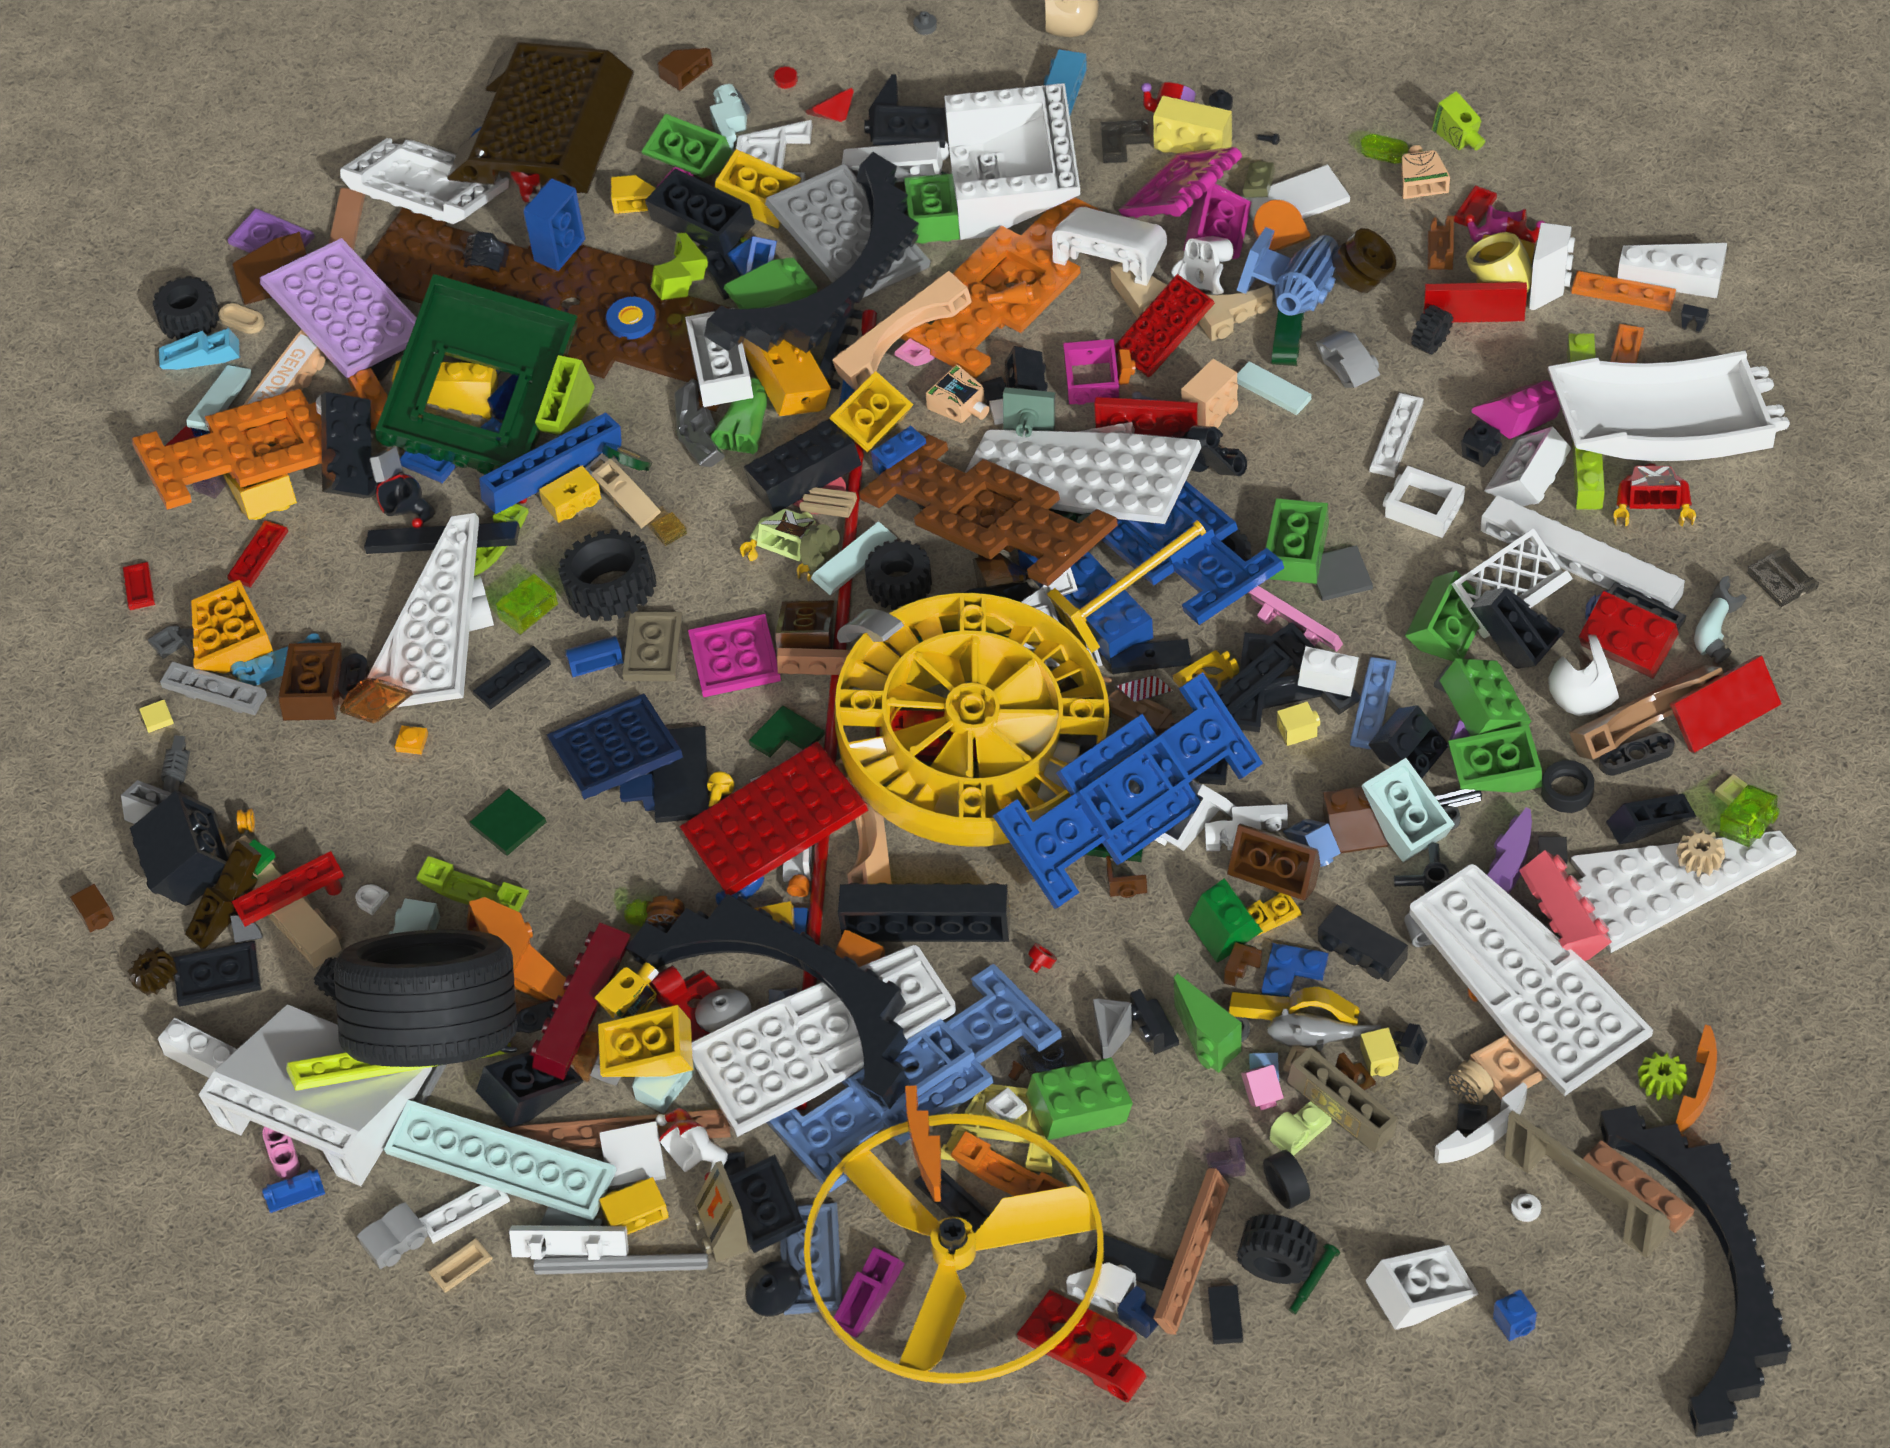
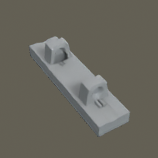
M175 662L171 663L160 681L164 689L184 694L192 699L198 698L225 706L238 713L245 712L251 715H256L260 705L267 696L263 688Z

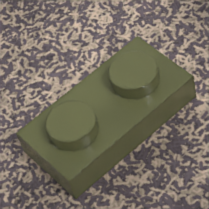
M1258 161L1250 163L1243 187L1244 198L1268 197L1275 172L1274 162Z

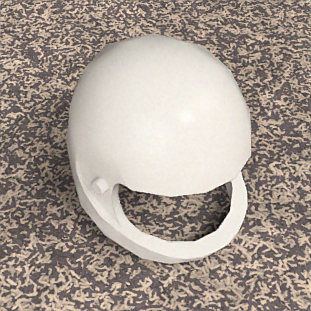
M1588 635L1594 659L1587 668L1578 671L1562 656L1554 664L1548 677L1549 690L1556 703L1566 712L1576 716L1595 714L1610 706L1619 698L1612 673L1596 635Z

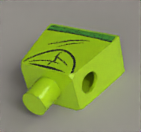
M1457 91L1438 103L1432 126L1433 132L1457 150H1461L1469 144L1477 151L1486 141L1478 133L1481 118Z

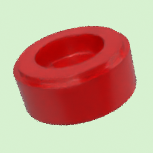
M792 67L777 69L774 73L775 85L782 89L795 86L798 82L796 70Z

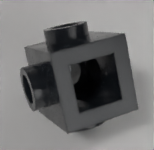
M1478 420L1472 428L1467 429L1461 440L1462 457L1485 467L1493 456L1499 454L1502 448L1500 430Z

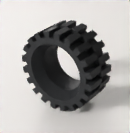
M611 529L610 534H605L604 530L597 531L598 536L593 538L590 534L584 536L585 541L582 543L578 540L572 544L574 550L567 549L564 552L566 559L561 558L559 562L561 567L558 568L569 605H571L575 613L579 611L580 616L585 619L588 615H590L592 621H598L599 617H603L604 621H612V616L617 615L618 619L625 617L624 612L630 611L633 614L638 611V604L644 606L648 602L646 596L652 597L654 594L653 587H656L657 581L644 541L641 542L640 537L636 534L631 537L629 531L624 530L620 535L618 529ZM607 572H626L614 581L603 584H591L594 579Z

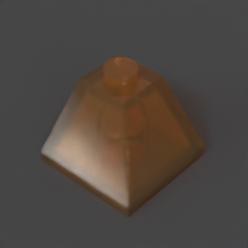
M366 678L347 693L340 711L343 714L370 723H376L412 696L413 693L410 689L378 678Z

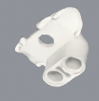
M1215 236L1189 239L1185 246L1184 258L1173 266L1172 276L1175 277L1178 274L1203 292V289L1210 290L1211 295L1224 293L1219 281L1223 264L1219 262L1232 259L1234 252L1232 243L1226 238ZM1200 270H1202L1204 274L1203 282L1200 280Z

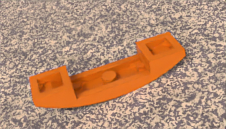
M1709 1025L1704 1026L1696 1056V1062L1705 1064L1696 1098L1683 1096L1676 1124H1678L1680 1133L1687 1130L1700 1116L1712 1091L1717 1064V1047L1714 1033Z
M966 1131L951 1153V1157L968 1171L986 1183L1013 1196L1067 1187L1063 1182L1044 1172L1037 1175L990 1150L991 1144Z

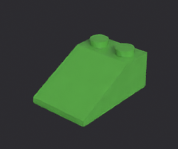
M953 174L904 178L905 191L908 194L906 201L908 217L919 223L917 230L919 237L916 243L924 244L934 241L948 242L958 240L959 222Z
M794 258L772 260L725 284L724 289L740 309H754L787 304L816 293L818 287Z
M1529 725L1448 741L1460 789L1516 793L1542 788V769Z
M1177 973L1174 976V1006L1199 1062L1205 1068H1213L1219 1073L1241 1052V1022Z

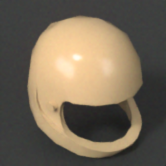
M1045 0V32L1062 37L1084 35L1092 28L1097 19L1098 0Z

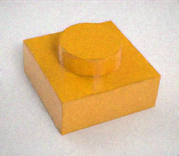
M401 725L395 744L396 752L422 754L428 736L427 728Z

